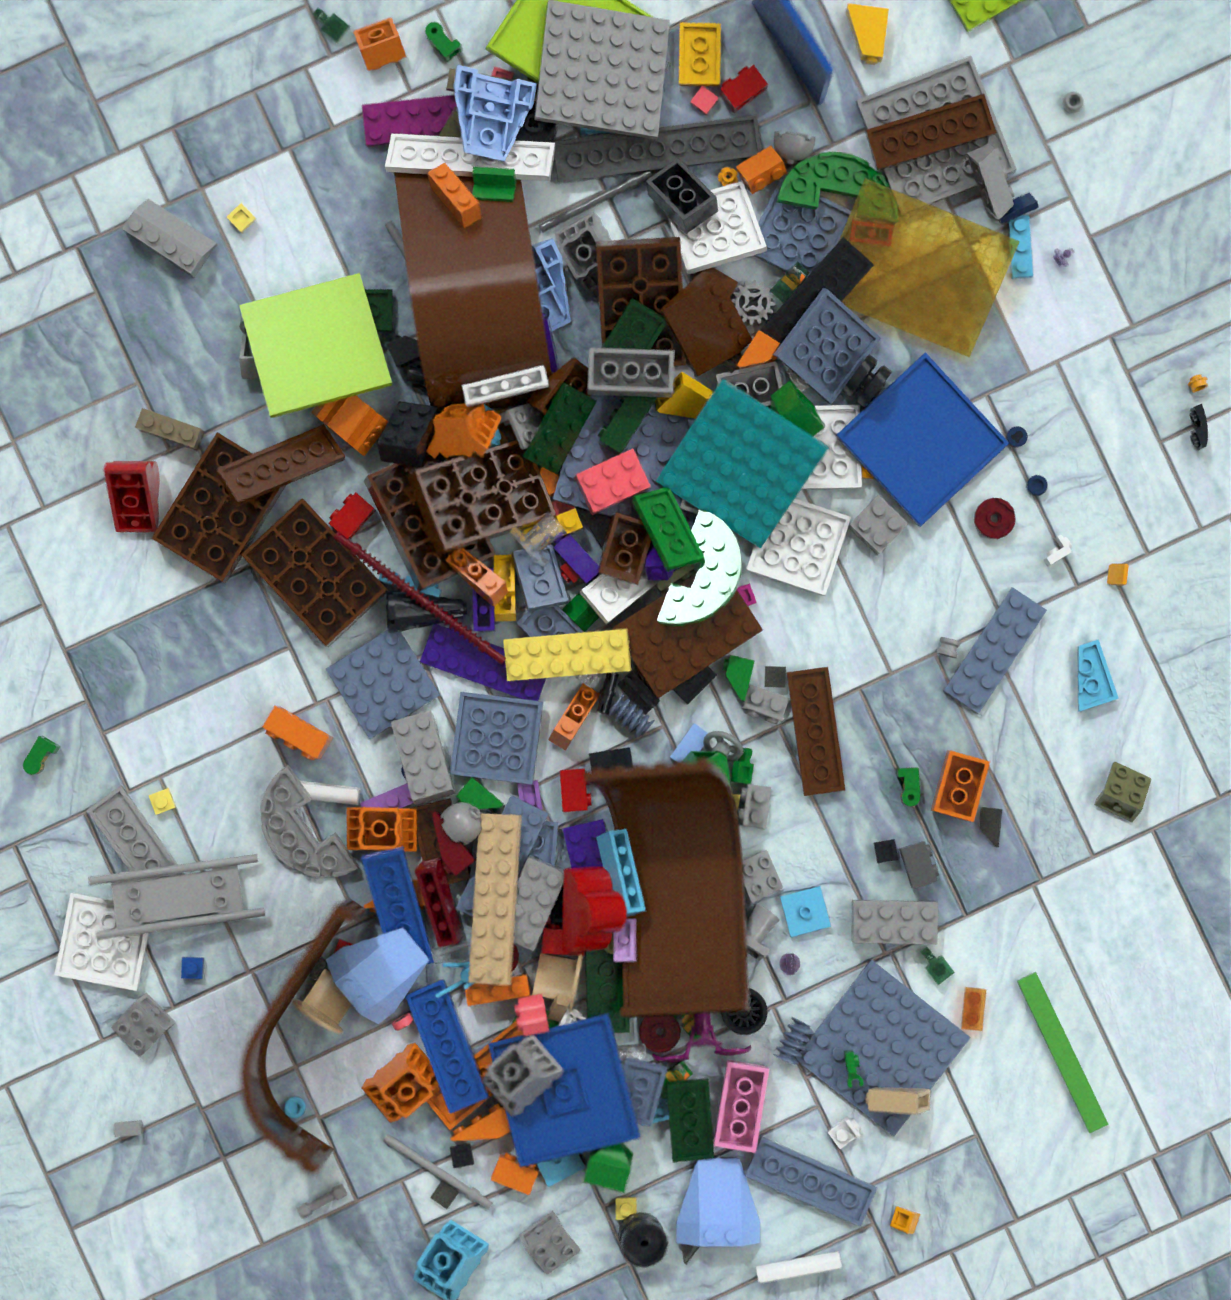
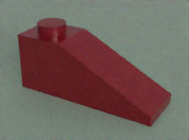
M435 811L432 813L441 858L445 863L443 868L449 875L453 873L457 876L476 859L466 846L463 845L462 841L457 843L447 835L442 826L444 819Z

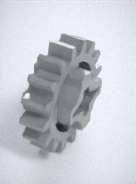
M756 280L753 281L752 285L745 281V287L743 288L738 285L739 293L733 292L732 294L736 299L731 300L740 317L743 318V323L749 321L750 326L753 325L754 321L761 325V319L768 321L767 314L772 315L774 312L770 307H775V303L771 302L775 296L774 294H768L771 288L764 289L763 282L758 286L756 285ZM749 290H756V291H759V292H758V293H750ZM740 297L744 300L742 308L739 306ZM758 299L756 307L754 305L748 307L749 300L754 301ZM764 299H766L767 302L765 310L761 305ZM755 313L757 316H748L747 314Z

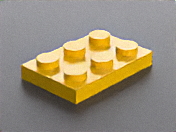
M680 23L679 86H720L721 23Z

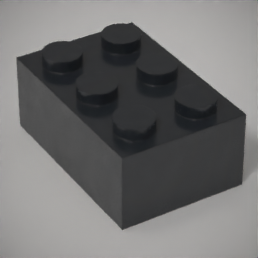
M679 158L646 180L648 196L685 234L718 212L717 197Z
M399 401L377 442L381 461L420 467L427 454L428 445L435 433L433 419L439 414L438 407Z

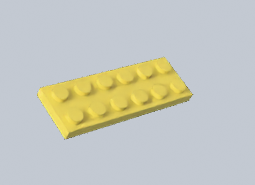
M628 629L503 640L507 681L631 671Z

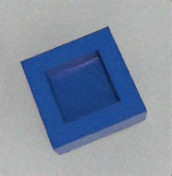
M182 957L181 978L203 979L204 957Z

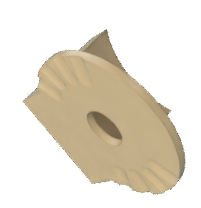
M540 953L532 995L542 993L543 997L555 999L558 993L570 997L568 1013H571L583 955L580 954L579 960Z
M327 968L323 970L303 1002L298 999H293L292 1004L307 1017L338 1034L343 1032L339 1023L352 1005L335 985L330 970Z

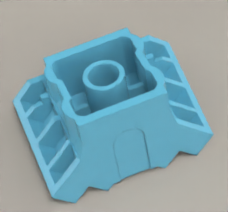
M450 1220L443 1226L440 1233H435L416 1264L418 1268L414 1273L413 1280L444 1300H456L459 1298L460 1291L467 1285L473 1271L480 1264L481 1257L488 1252L489 1243L453 1220Z

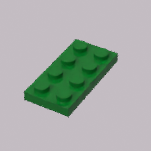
M666 487L635 495L632 498V502L667 571L703 561L705 557L670 488Z

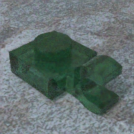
M317 8L313 13L314 18L323 24L321 31L336 43L341 40L350 28V25L334 13L328 17L320 8Z
M928 947L920 951L929 962L925 969L937 985L955 973L942 955L936 958Z

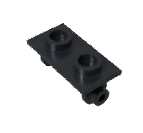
M633 671L617 684L638 708L643 710L645 715L660 702Z

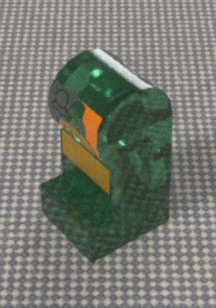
M797 261L780 277L770 291L784 303L810 272Z

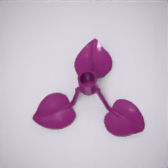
M711 1013L694 1014V1026H691L689 1042L686 1043V1052L678 1056L664 1058L653 1053L652 1057L656 1061L670 1063L689 1060L688 1056L691 1046H715L716 1051H714V1054L733 1056L749 1052L751 1045L745 1049H725L720 1047L722 1042L716 1039L713 1025H711ZM695 1031H697V1035L702 1037L693 1041Z

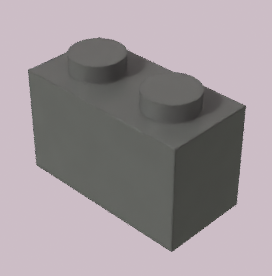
M925 841L899 848L912 889L938 882L936 877L939 876L936 864L932 865L930 857L933 854L929 844L926 845Z

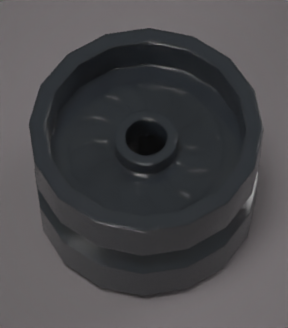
M534 101L515 141L553 143L557 135V124L534 120L536 101Z
M870 354L842 389V392L849 397L854 396L859 388L862 389V392L857 397V403L866 408L872 398H876L885 386V381L892 373L889 368L883 365L873 374L872 371L876 367L878 360Z
M635 1213L624 1219L619 1227V1244L628 1262L637 1267H649L662 1260L667 1252L668 1241L661 1223L655 1216L649 1213Z

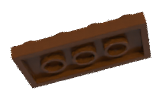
M451 798L410 808L417 809V840L423 861L441 858L432 813L437 811L441 815L445 809L452 805ZM468 867L457 876L453 873L449 875L444 869L448 884L470 879Z

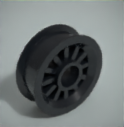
M749 988V1000L750 997L754 1000L750 1003V1013L747 1016H740L738 1011L730 1013L721 1012L725 1025L732 1032L740 1035H750L762 1028L767 1019L768 1009L765 1000L757 991ZM756 1002H757L758 1005H759V1006H756V1007H752ZM760 1010L759 1014L754 1013L753 1011ZM737 1015L734 1019H730V1016ZM752 1016L758 1017L757 1020L755 1021L752 1018ZM738 1019H740L739 1024H735V1022ZM748 1019H750L753 1022V1024L749 1025ZM743 1020H745L746 1026H742Z

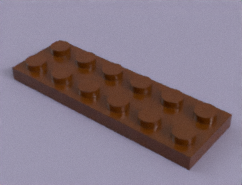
M985 94L865 130L877 171L993 136L997 133Z
M323 424L217 468L216 474L238 506L342 462L345 459V455Z
M828 667L787 672L804 796L845 791Z

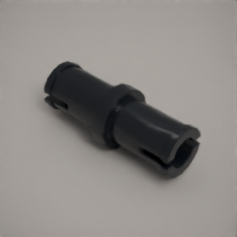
M614 672L606 673L603 688L599 691L601 696L596 712L609 715L612 699L616 696L614 691L619 674Z

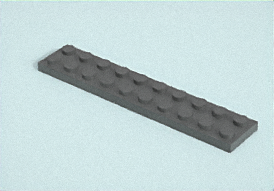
M757 115L659 127L657 140L613 133L553 141L555 143L554 157L558 184L643 173L649 170L650 172L659 171L678 158L687 167L749 159L762 151Z

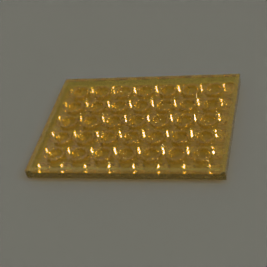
M865 178L840 239L844 237L874 266L842 300V303L849 309L970 357L1020 241Z

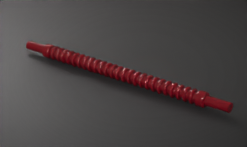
M337 532L334 536L336 541L350 550L349 553L352 556H358V560L362 559L363 564L367 563L368 568L371 566L373 568L372 571H377V575L382 574V578H387V582L391 581L392 586H397L396 589L400 588L401 593L406 592L407 597L411 596V600L415 599L416 604L420 603V607L424 606L426 608L425 611L429 610L431 615L435 614V618L439 617V621H444L445 626L448 624L450 626L449 629H454V633L459 632V636H464V640L468 639L469 644L472 642L473 647L477 646L479 652H485L499 664L505 661L506 658L489 646L490 643L487 640H481L482 637H477V633L473 634L472 629H467V625L463 626V622L459 623L457 618L453 619V615L449 616L448 611L444 612L443 607L439 608V604H434V600L429 601V597H424V593L420 594L419 589H414L415 586L411 587L410 582L405 583L404 578L400 579V575L396 576L395 571L391 572V568L387 569L385 567L386 564H381V560L376 561V557H371V553L367 554L366 549L363 551L361 545L358 543L354 544L340 532Z

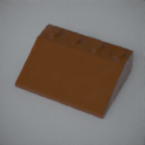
M700 273L660 309L696 376L702 375L739 354L752 342V338L718 274Z

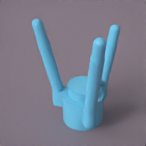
M470 961L442 964L443 967L464 969L460 973L461 980L435 994V997L438 998L465 983L467 984L464 985V989L474 984L469 982Z

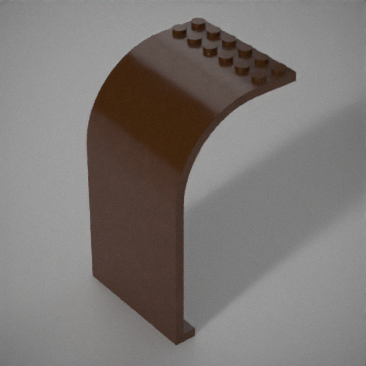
M394 172L412 311L430 406L438 407L440 414L444 411L445 407L451 404L466 403L462 385L544 365L547 378L551 376L552 372L521 180L516 179L517 184L513 202L477 200L482 218L463 228L430 188L428 174ZM457 176L472 194L474 187L473 177ZM534 391L486 402L484 405L491 409L527 404V400Z
M697 759L696 763L675 761V765L659 762L654 763L652 767L636 764L633 765V768L625 769L624 766H614L612 770L605 771L604 768H593L591 772H585V781L597 788L605 798L612 817L614 830L627 829L645 906V911L626 917V919H636V962H623L624 1008H621V1017L640 1018L750 1011L742 841L734 797L725 774L708 759Z
M350 898L336 904L254 1029L244 1050L241 1063L240 1084L242 1097L254 1126L271 1145L283 1153L282 1156L292 1163L296 1161L301 1165L300 1168L310 1175L318 1173L334 1148L300 1127L280 1108L272 1094L267 1079V1048L278 1021L343 922L346 920L352 923L362 917L367 910Z

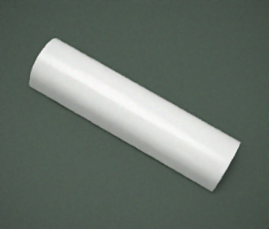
M543 365L462 385L466 406L470 407L549 387V382Z
M300 781L311 796V800L358 805L359 787Z
M835 1251L756 1266L758 1282L765 1283L841 1269L842 1266L839 1252Z

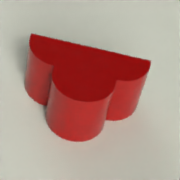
M106 462L103 471L115 531L155 532L159 523L158 496L160 482L157 462Z
M604 867L564 868L562 952H584L607 948L612 933L621 931L626 922L627 910L622 895L618 891L613 890L610 874Z

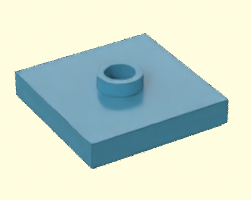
M821 886L780 896L790 937L831 927Z
M579 1153L536 1163L548 1187L586 1168Z

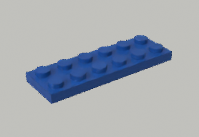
M399 847L363 855L361 859L382 933L384 934L403 927L429 958L427 964L434 963L433 952L404 848Z
M442 979L407 994L405 997L449 1113H454L490 1097L483 1083V1078L450 992L438 998L435 997V994L448 988L445 980Z

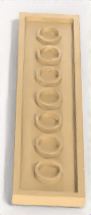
M481 814L482 829L478 835L469 982L511 985L522 816Z

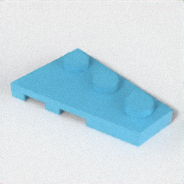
M1099 639L1077 646L1078 712L1119 699Z

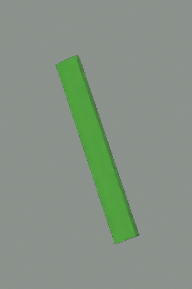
M1031 973L1017 980L1088 1132L1092 1133L1108 1125L1106 1117L1037 973Z

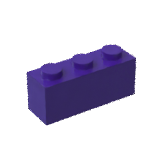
M473 589L474 632H496L494 606Z

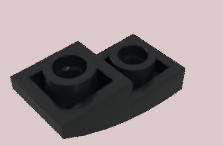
M1199 404L1190 409V419L1194 425H1197L1196 429L1190 431L1192 434L1190 439L1193 446L1201 450L1207 447L1208 424L1202 404Z

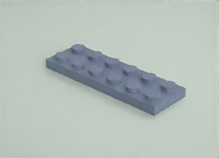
M1012 587L943 691L979 714L1047 610Z
M511 795L502 814L522 816L518 864L519 875L549 813ZM476 868L456 906V909L472 917Z
M762 1136L757 1145L756 1153H754L745 1173L746 1177L860 1227L877 1190V1187Z

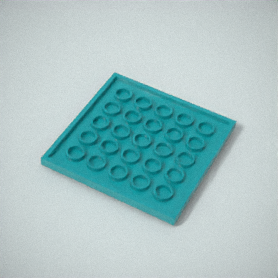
M722 378L656 479V482L665 488H670L673 493L698 509L714 514L732 531L761 549L829 447Z

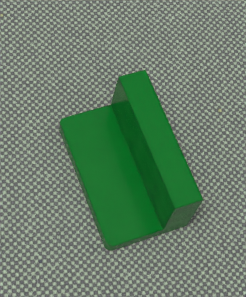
M473 167L474 187L472 195L476 200L514 201L517 184L515 169Z
M580 593L562 609L583 632L600 617Z

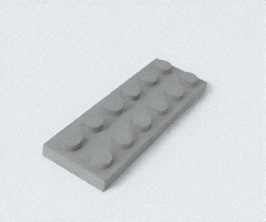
M119 786L87 809V812L129 871L178 865L123 786ZM176 873V874H169V875H162V876H155V877L140 878V879H136V880H137V881H140V880H147V879H154V878H161V877H169V876L183 875L184 873Z

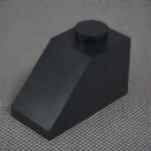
M397 335L389 339L390 342L386 344L397 369L421 360L416 339Z
M630 747L589 753L591 769L604 768L605 771L612 770L614 766H624L625 769L633 768Z

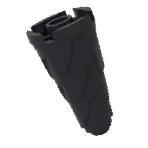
M386 592V600H388V604H386L388 633L444 622H440L439 617L435 618V614L431 615L429 610L425 611L426 608L424 606L420 607V603L416 604V600H411V596L407 597L406 592ZM424 594V597H429V601L434 600L435 605L439 604V608L443 607L444 612L448 611L449 616L453 615V619H461L463 615H467V603H463L462 599H450Z

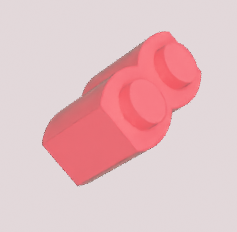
M543 994L518 998V1004L514 1005L516 1016L520 1017L516 1018L518 1030H523L524 1036L548 1032L549 1027Z

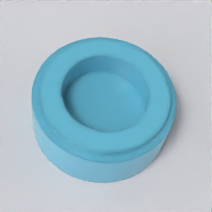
M296 1096L289 1098L284 1105V1111L290 1118H299L306 1110L304 1100Z

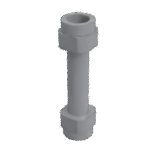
M343 1184L337 1185L326 1195L309 1204L306 1202L297 1207L300 1217L304 1219L312 1215V1211L330 1201L343 1198L347 1195L346 1189Z

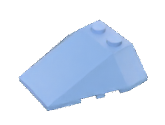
M457 65L454 92L464 153L504 162L520 128L525 122L524 120L529 110H531L534 104L537 83L520 79L514 81L503 80L478 74V69Z
M553 238L531 246L541 309L545 313V317H549L551 329L554 331L570 323L571 319L566 294L563 260Z
M403 927L369 940L365 939L359 943L344 946L326 959L335 985L361 1016L377 1024L396 1011L429 961V958Z
M711 1158L696 1161L689 1187L676 1221V1243L694 1246H746L760 1243V1220L740 1158Z

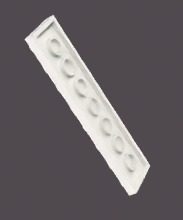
M391 134L385 169L386 172L427 174L432 169L446 163L456 176L473 177V167L515 169L516 179L550 181L555 143L515 141L503 162L464 153L461 137Z

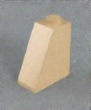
M871 1088L866 1094L868 1111L919 1114L930 1110V1089Z

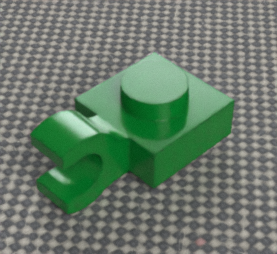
M743 748L742 756L738 761H734L731 782L751 784L754 764L750 763L752 749Z
M853 1050L844 1051L848 1087L852 1088L851 1082L853 1079H858L860 1087L863 1086V1079L856 1071V1067H860L858 1054L854 1055Z

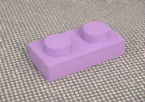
M626 919L623 929L614 933V962H636V919Z

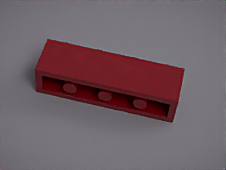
M441 858L421 861L415 870V874L438 948L458 944L464 933Z

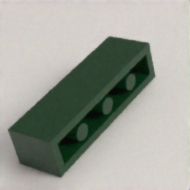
M622 396L620 402L623 404L619 410L616 408L613 410L609 417L612 421L608 427L603 426L598 434V437H600L599 444L616 455L622 454L658 397Z

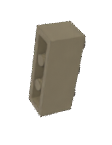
M144 408L141 409L135 426L139 431L198 451L204 435V431L201 428Z

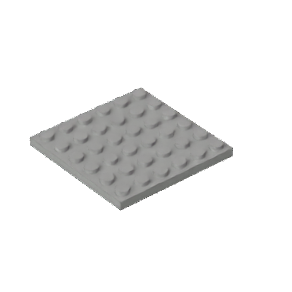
M548 0L534 120L657 140L670 20Z
M972 56L856 100L867 130L985 94L997 132L996 135L882 169L890 185L889 188L893 197H895L901 216L977 187L967 153L987 144H991L995 149H999L1002 160L999 161L1007 174L1017 170Z

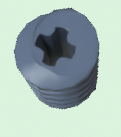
M622 694L611 707L609 716L611 717L616 714L615 721L623 720L621 725L623 728L630 725L628 732L631 733L635 730V738L643 736L655 720L648 723L649 715L641 717L643 710L640 709L635 712L637 705L633 704L629 707L630 699L622 701L624 696Z
M792 1017L791 1019L795 1022V1025L788 1024L791 1032H784L788 1039H780L784 1047H776L780 1055H773L787 1063L798 1065L795 1057H802L799 1049H806L802 1042H809L810 1039L806 1034L813 1035L814 1032L811 1030V1026Z

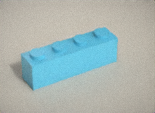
M627 829L608 831L597 836L603 867L610 874L613 890L618 891L625 901L626 917L645 911Z

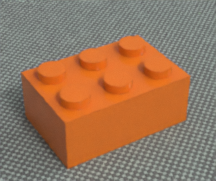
M276 705L262 726L266 729L265 734L274 739L282 738L285 740L283 742L284 745L293 750L299 748L302 750L301 755L310 760H315V758L321 759L333 740L332 736Z
M947 750L930 811L974 822L990 761Z

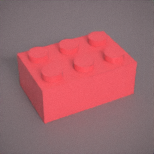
M633 449L582 471L574 477L591 515L647 491L651 487Z

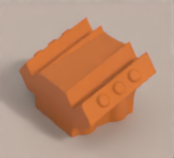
M357 395L315 406L311 411L315 417L362 456L367 454L388 423L385 418L368 404L364 403Z
M466 403L451 404L434 417L435 433L426 452L434 459L439 452L446 458L452 455H467L470 458L474 451L482 457L490 446L502 417L494 410H485L484 403L467 407Z
M347 807L348 850L385 851L403 847L404 852H417V809Z
M416 1043L408 1044L403 1052L397 1053L384 1067L377 1070L372 1078L366 1079L361 1088L391 1123L398 1121L403 1116L407 1118L434 1095L433 1091L439 1084L430 1060Z

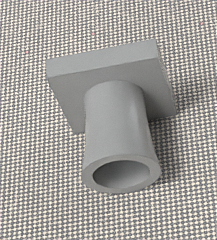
M755 904L746 923L747 953L757 960H761L770 951L761 943L780 919L758 904Z

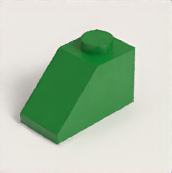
M730 655L729 659L725 658L722 670L726 671L725 677L739 700L744 702L755 661Z
M473 777L456 795L459 799L457 803L466 802L477 809L500 808L504 805L502 801Z

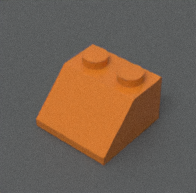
M392 17L353 31L368 71L372 69L377 70L383 65L399 62L402 58L407 57Z
M758 330L735 370L775 362L777 358L773 354L778 349L780 343Z

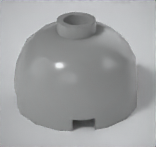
M775 131L774 149L780 157L785 158V163L797 164L798 160H804L811 155L816 137L812 136L808 139L806 134L785 132V134L780 135V131Z
M466 802L455 803L441 814V818L444 817L443 829L453 841L457 843L459 841L465 842L463 845L470 844L478 837L482 829L480 811Z

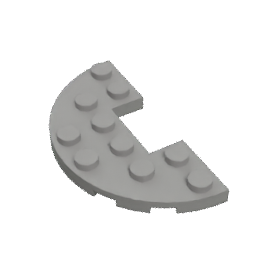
M287 765L282 768L269 783L260 809L262 831L274 854L290 868L293 867L302 871L305 875L314 877H337L358 869L359 865L336 832L318 843L296 811L311 801L312 798L290 766Z

